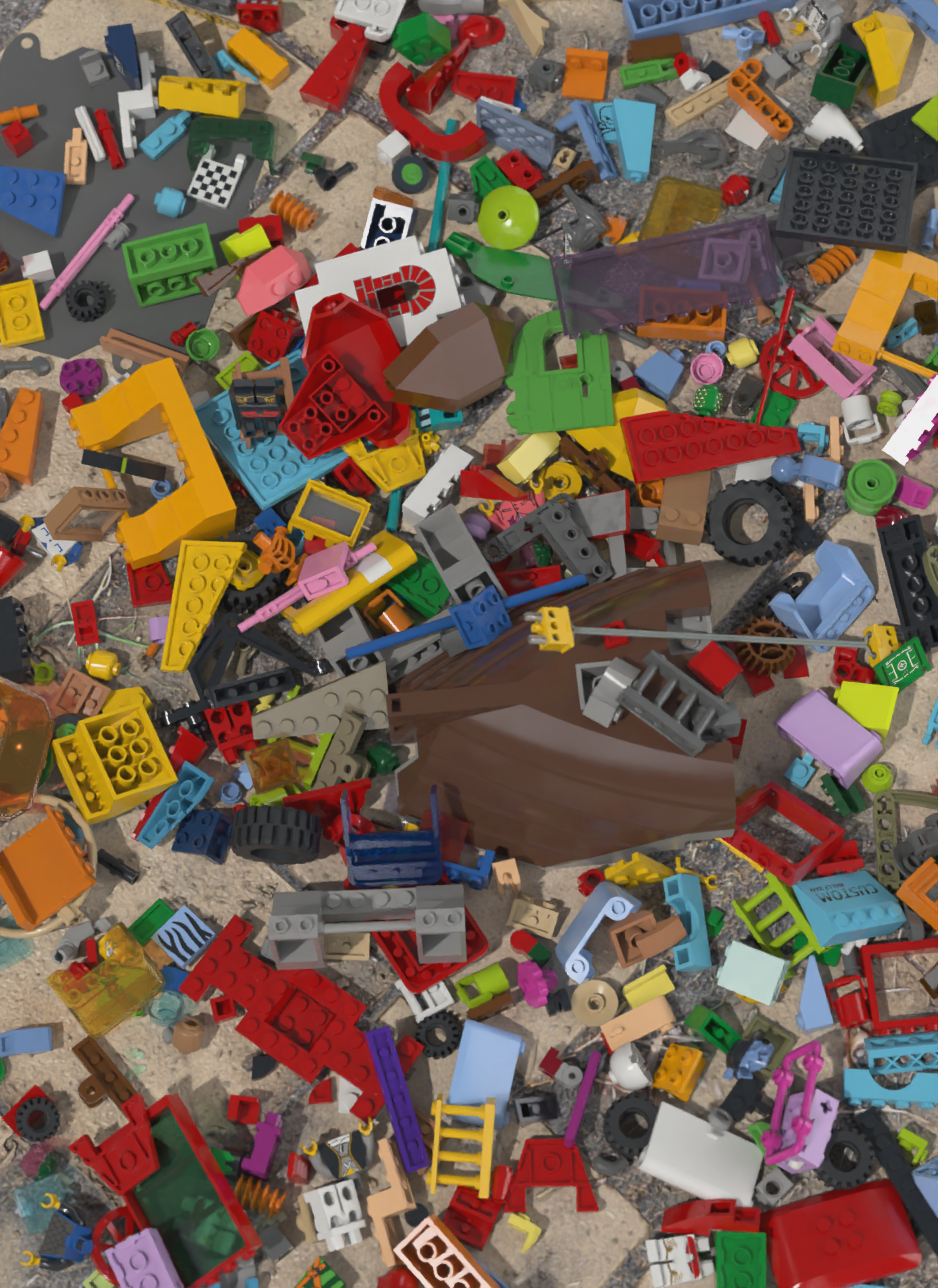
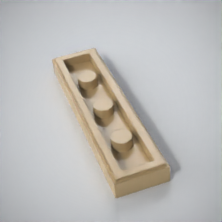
M734 71L665 110L664 115L676 130L729 100L731 97L726 93V85L729 76ZM732 83L735 87H741L738 83Z

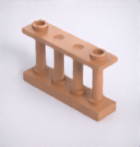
M288 357L279 358L280 366L276 367V369L241 373L240 362H235L236 371H232V379L255 380L277 378V380H281L282 385H278V388H275L274 391L275 397L284 398L285 404H281V407H278L280 416L284 417L294 399ZM277 426L276 435H284ZM258 429L256 436L251 438L266 436H264L263 429ZM240 430L241 441H245L246 450L251 449L250 438H244Z

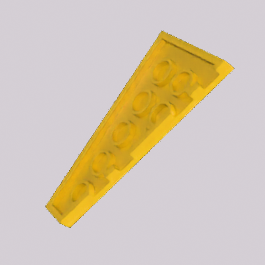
M181 540L160 669L163 672H186L248 546L245 542Z

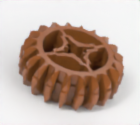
M765 615L760 620L755 617L751 622L747 621L744 627H741L739 630V635L794 638V634L787 633L789 626L783 628L781 626L782 621L775 623L774 617L767 621ZM737 642L735 650L740 651L737 654V658H744L742 666L750 665L749 672L757 669L758 675H761L763 671L766 676H770L772 672L776 675L779 674L780 670L785 671L788 667L787 665L792 663V657L796 654L794 649L796 645L794 644L779 645L769 643L768 647L762 651L766 643Z

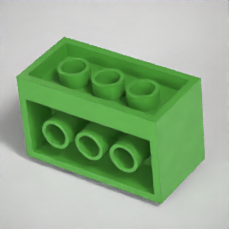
M206 223L122 244L129 280L139 308L200 293L201 291L193 278L219 268Z

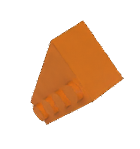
M20 387L0 432V472L5 473L11 480L32 486L45 402L40 392Z

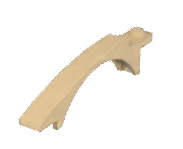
M506 0L508 9L532 54L539 56L544 46L543 39L545 35L542 29H549V22L535 14L522 0Z

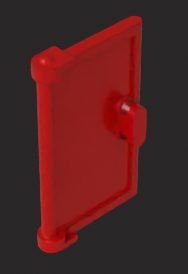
M560 565L495 573L508 597L561 580ZM560 592L547 597H557L565 594L564 592Z

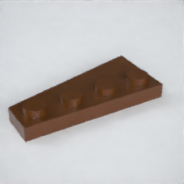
M589 159L588 161L578 163L570 171L560 173L554 180L542 183L536 190L528 193L535 199L538 209L549 205L552 199L562 200L566 198L562 194V186L564 184L569 185L572 190L577 189L580 192L587 189L586 185L595 182L597 185L603 181L593 161Z

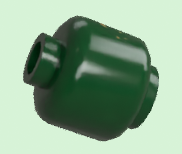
M387 742L374 743L368 749L366 754L367 760L371 768L379 775L393 774L400 767V753Z

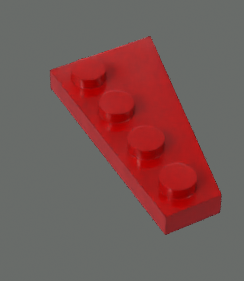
M161 561L135 570L132 569L130 563H126L133 608L171 603L173 590L163 570Z

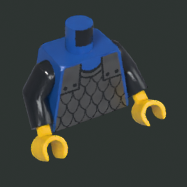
M45 1193L46 1196L51 1198V1203L40 1202L41 1206L44 1208L55 1207L58 1211L54 1210L38 1254L41 1258H38L32 1252L24 1251L23 1254L31 1256V1259L28 1263H20L28 1268L39 1265L41 1269L59 1272L70 1267L72 1263H81L84 1256L92 1252L93 1242L90 1239L93 1231L86 1225V1218L80 1208L65 1201L60 1202L57 1195L53 1193Z

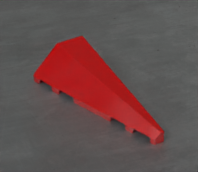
M181 726L177 731L180 734L174 746H170L168 751L170 752L168 759L176 775L185 760L197 767L209 752L205 742ZM166 790L149 799L150 802L146 810L139 815L140 821L134 832L131 833V839L140 842L136 838Z

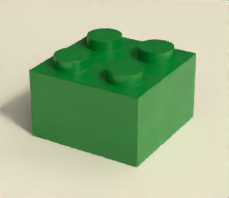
M427 12L397 24L392 33L393 49L416 66L423 65L427 61L442 57L444 54L451 52L450 30Z

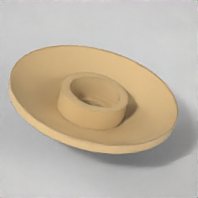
M590 980L582 983L572 995V1012L580 1023L589 1027H600L608 1023L616 1015L618 1010L617 994L609 984L600 980ZM598 1002L600 1006L597 1009H592L591 1004Z

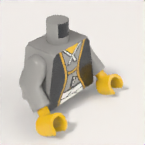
M368 1117V1126H362L359 1119V1130L317 1145L313 1138H310L312 1141L310 1148H305L304 1144L301 1143V1147L308 1154L314 1169L326 1179H334L336 1183L353 1179L356 1191L363 1188L359 1175L368 1171L367 1166L373 1162L376 1149L372 1131V1119Z

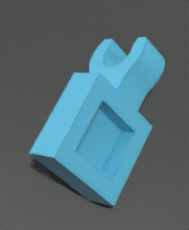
M807 752L802 760L795 757L783 778L803 790L815 772V768L810 766L814 758Z

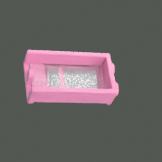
M820 315L811 326H807L801 334L799 333L787 348L790 351L794 350L820 378L843 398V401L850 396L858 395L862 391L861 386L866 388L874 380L872 375L877 368L874 365L871 367L831 350L838 331Z

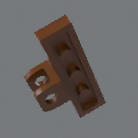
M564 436L559 441L560 455L567 461L571 460L575 464V469L581 475L585 474L595 489H601L604 493L622 490L604 473L609 468V461L597 448H593L590 451V455L586 456L568 437Z
M88 1035L71 1048L73 1054L90 1073V1076L78 1087L79 1097L89 1109L99 1106L109 1097L128 1120L121 1105L135 1094H138V1092L94 1038ZM144 1101L146 1109L149 1108L147 1103Z

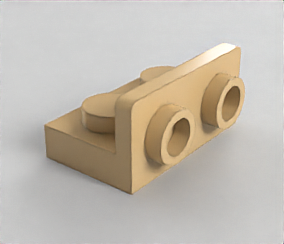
M517 894L506 925L551 939L561 908L557 907V904L552 901L544 900V902L535 900V896L531 894Z
M324 933L325 959L369 961L371 933Z

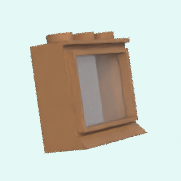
M73 486L47 514L43 521L53 540L102 542L103 534L120 518L127 508L131 509L132 507L123 489Z

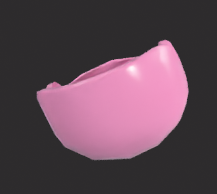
M713 352L699 354L694 358L690 366L692 379L699 385H714L721 379L724 371L722 359Z

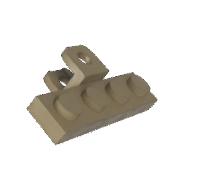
M352 712L344 713L310 791L338 785L342 779L354 781V779L360 780L367 777L371 768L369 761L360 754L354 753L367 722ZM360 765L363 767V771L361 773L358 772Z

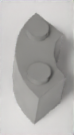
M615 657L590 695L582 714L607 728L613 720L618 722L624 709L621 708L622 705L615 699L627 685L634 688L638 682L637 678L641 670Z

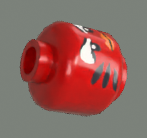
M732 174L720 185L721 192L719 195L727 205L738 206L750 196L751 189L749 185L751 182L745 175Z

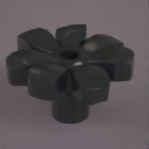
M205 720L195 725V727L190 726L187 730L205 742L206 739L202 733L208 729L207 725L209 724Z

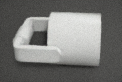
M866 395L852 396L841 402L840 406L845 421L841 423L848 445H861L881 437L876 413L872 414L869 399ZM875 422L876 433H868L849 439L847 430H864Z

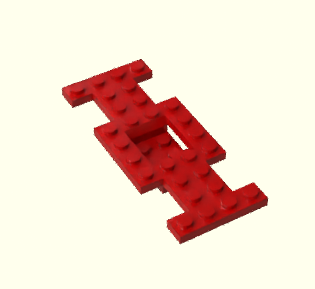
M234 914L178 990L196 1004H199L211 986L229 996L247 1010L245 1016L234 1029L238 1034L310 1085L313 1084L324 1067L335 1072L362 1092L349 1112L368 1126V1117L373 1122L385 1105L365 1035L354 1027L368 1009L367 1006L314 969L278 970L276 972L241 947L254 931V927ZM406 1033L395 1047L404 1077L425 1049L423 1045Z

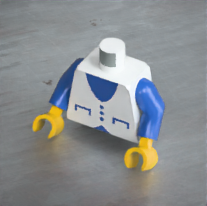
M27 514L22 515L18 521L19 524L25 523L22 531L27 532L32 528L31 531L34 538L52 559L50 565L56 564L58 566V572H61L64 567L79 561L84 548V541L53 540L43 521L46 516L32 518ZM80 516L73 522H70L72 528H76L75 523L79 519H83L85 522L86 520L82 516Z

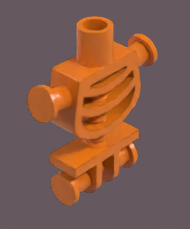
M276 527L274 530L275 534L271 537L260 531L253 539V542L262 549L259 557L261 561L258 565L259 571L265 575L270 572L278 574L288 568L291 572L286 584L289 586L296 581L293 588L296 587L305 558L308 555L304 553L295 560V546L289 539L285 538L288 534V530L285 527Z

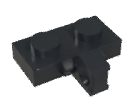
M752 1074L753 1079H738L720 1106L738 1123L746 1112L752 1114L755 1111L765 1117L771 1108L761 1101L763 1096L759 1093L765 1082Z

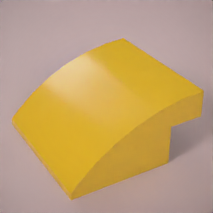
M142 702L80 720L77 723L74 734L55 739L52 742L57 765L78 811L86 819L89 826L117 816L146 802L178 781Z

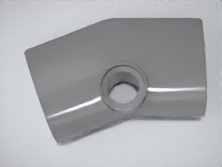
M455 262L456 267L452 268L453 274H458L461 285L466 284L470 286L468 288L462 286L457 288L459 295L463 294L466 305L471 302H478L493 306L499 290L475 280L472 274L465 272Z

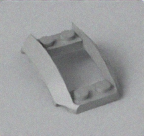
M630 507V531H657L659 508ZM623 535L608 538L610 566L613 573L612 579L638 569H646L626 568ZM662 540L664 560L668 566L676 565L674 542Z

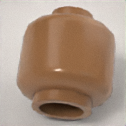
M185 1017L175 1024L172 1034L173 1046L182 1054L198 1051L202 1046L205 1033L204 1027L200 1024L199 1020L192 1017Z

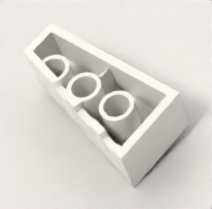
M453 444L447 450L444 449L436 464L430 468L427 475L402 504L404 522L413 527L446 507L461 485V470L470 469V465H474V457Z

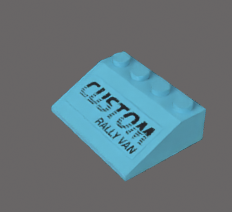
M865 870L801 881L792 886L820 947L892 934L907 921L898 900Z

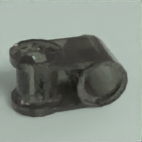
M746 373L733 396L731 404L733 414L739 417L746 416L762 395L766 382Z

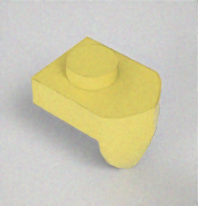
M518 1212L517 1215L511 1214L508 1226L528 1235L521 1250V1253H524L535 1244L542 1229L531 1223L530 1217Z

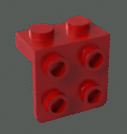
M273 308L272 311L261 310L247 345V350L271 364L279 361V358L286 356L293 336H305L303 325H301L302 321L293 317L288 318L284 316V311Z

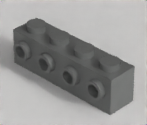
M560 502L539 515L534 521L536 527L573 576L584 574L586 584L582 585V588L595 583L606 582L613 575L610 564L606 560H602L595 544L588 541L583 528L573 521L568 508L562 506Z

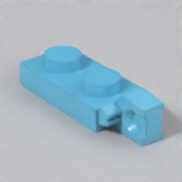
M184 110L177 117L172 116L139 144L140 149L153 161H156L185 135L186 126L192 122L191 115Z

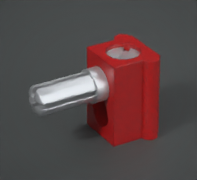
M20 528L12 543L10 552L22 557L25 553L42 559L44 556V552L29 546L32 533L23 532Z

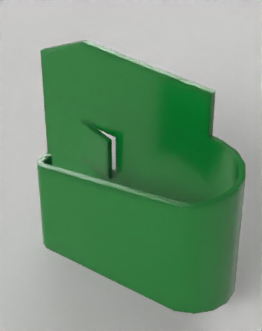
M714 907L710 912H704L707 935L712 938L719 935L725 924V921L722 920L725 913Z

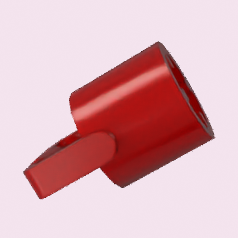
M846 975L834 979V982L825 985L831 1010L836 1011L842 1030L859 1027L871 1021L865 1003L868 997L859 975L850 977ZM859 981L862 993H852L832 1001L829 989L843 987L851 984V982Z

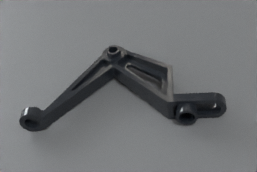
M226 613L188 666V671L201 702L196 703L195 700L183 704L184 709L176 712L174 708L161 713L162 718L159 719V722L163 728L186 719L190 727L206 720L203 712L209 709L211 705L204 694V690L220 684L238 641L313 678L332 671L334 668L326 658L313 662L314 667L309 668L254 626L241 633L237 625L245 620L236 613ZM228 622H235V627L229 628L227 626ZM223 639L225 644L209 683L205 685L200 668L219 640Z

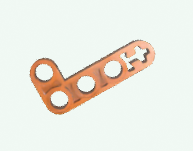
M748 59L729 76L726 93L774 139L783 141L788 138L793 121L755 84L759 80L762 64L757 59ZM747 70H753L755 73H749ZM732 83H738L741 87H735ZM747 97H753L756 101H750ZM763 111H767V112H769L771 115H770V116H767V115L763 114Z

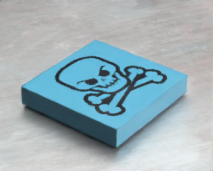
M613 103L589 104L604 143H617L611 113Z

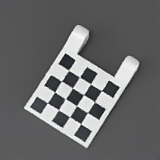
M206 144L187 196L227 209L240 175L246 167V156L238 154L233 168L212 161L216 150L214 145Z

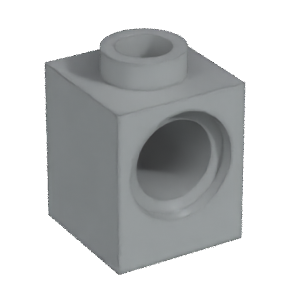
M776 51L771 55L764 56L760 60L762 64L760 77L774 91L790 80L792 68Z
M776 1167L755 1187L754 1191L757 1193L755 1197L763 1206L768 1205L771 1208L793 1187V1184ZM769 1183L775 1184L778 1188V1194H768L765 1188L766 1185Z

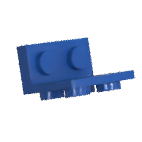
M488 585L471 600L452 605L448 609L467 650L490 644L512 625L494 585Z
M486 849L485 855H480L477 863L478 870L443 861V872L451 883L460 884V882L469 884V887L481 891L482 888L488 890L492 878V863H496L495 851Z

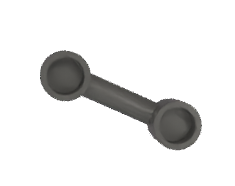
M36 356L28 361L4 362L0 359V380L6 377L8 371L33 369L36 375L46 376L49 374L51 366L49 361L42 356Z

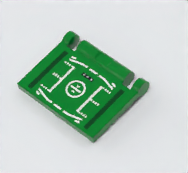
M917 636L873 666L880 684L898 687V693L924 675L921 670L922 667L927 672L932 669Z

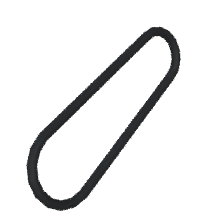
M577 194L579 197L587 199L590 202V204L594 206V203L589 196H586L584 194ZM567 199L539 217V221L570 201ZM579 218L570 222L569 224L573 225L579 221ZM561 226L539 238L531 239L529 242H538L560 230H563V228Z

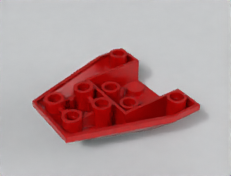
M330 350L312 365L278 426L307 460H311L372 433L389 418L388 414L375 400L372 401L343 369L344 366Z

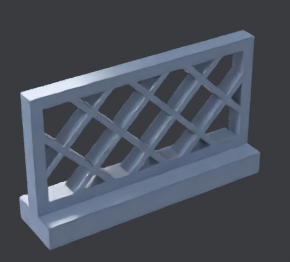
M478 99L476 103V123L485 132L487 141L507 152L517 148L521 153H525L531 163L548 170L558 151L554 148L555 134L484 100Z

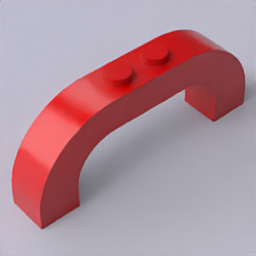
M398 61L386 72L379 87L380 104L385 119L392 127L393 132L397 130L410 142L411 148H417L429 158L437 161L456 162L474 156L488 144L485 132L472 121H469L462 129L451 135H439L432 132L400 105L408 86L415 82L412 72Z

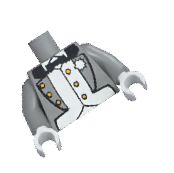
M798 0L794 3L795 6L793 8L782 9L781 14H785L788 11L790 13L785 21L794 20L799 11L800 18L805 21L809 29L823 43L822 45H814L811 48V53L819 51V54L816 56L817 58H824L828 52L827 47H831L842 34L844 10L837 0Z

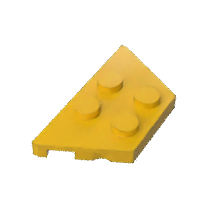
M639 852L631 854L632 861L626 863V860H621L616 865L604 870L607 880L625 889H634L640 885L662 882L663 879L675 875L673 869Z

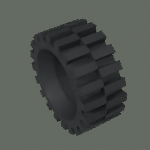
M239 529L240 534L234 535L232 530L227 532L228 538L224 539L222 535L217 538L219 542H245L248 545L247 550L256 553L259 557L262 553V549L253 542L254 537L258 534L255 530H251L250 535L246 533V529ZM284 570L278 574L270 572L264 576L259 585L250 590L241 591L228 586L219 606L223 603L225 610L230 612L232 607H234L237 614H242L243 609H247L248 614L254 613V607L258 606L260 609L265 605L266 601L271 602L275 600L274 594H280V584H284Z

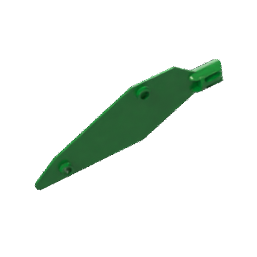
M455 231L442 244V249L446 248L447 252L466 261L472 275L509 294L600 310L633 308V302L542 256L478 245L475 241Z

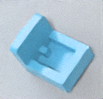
M811 422L799 423L797 429L799 441L817 442V454H822L823 447L827 448L829 435L825 434V426L815 425Z

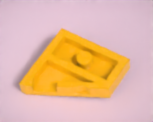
M139 686L110 691L100 710L102 713H106L139 702L143 703L146 711L154 706Z

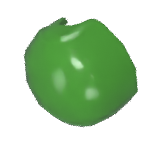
M202 328L188 336L185 343L186 352L191 359L200 363L210 361L216 356L220 348V340L214 331Z

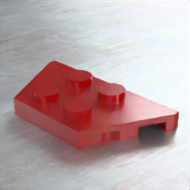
M368 777L282 797L284 807L301 809L317 815L322 823V829L329 826L332 820L339 814L345 812L360 814V808L365 803V794L367 789L371 788V782Z

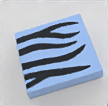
M184 905L151 939L184 970L217 936Z

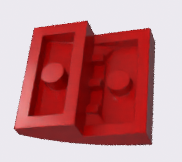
M458 1185L442 1223L459 1242L482 1252L503 1203L493 1202L490 1197L488 1199L479 1198V1192L466 1186Z

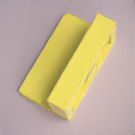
M664 964L623 987L622 993L631 1009L659 996H666L675 990L674 985L666 974L667 968Z

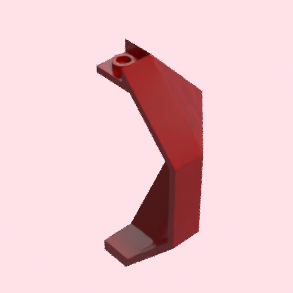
M343 293L324 297L312 307L301 358L309 372L312 365L330 350L344 366L343 369L372 401L375 400L389 416L375 431L363 437L380 449L398 446L410 436L411 405L391 402L394 393L384 383L386 377L382 372L402 352L386 315Z

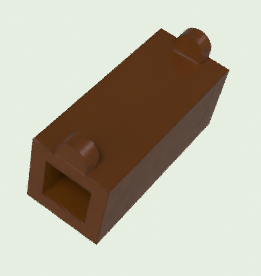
M675 33L660 37L628 41L629 50H626V58L628 63L631 62V65L653 60L675 59L678 54L683 53L680 35Z

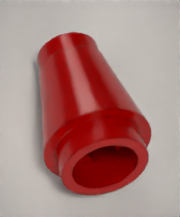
M496 1165L494 1170L491 1171L493 1202L506 1203L515 1176L513 1168L505 1165Z

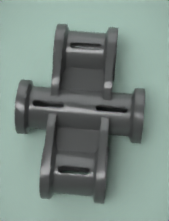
M933 813L926 817L924 820L926 828L915 830L906 838L908 843L912 844L916 860H925L938 855V813Z

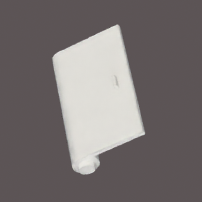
M662 1101L649 1143L639 1156L637 1169L704 1200L736 1199V1206L753 1207L751 1198L763 1154L757 1145L730 1132L720 1131L710 1123Z

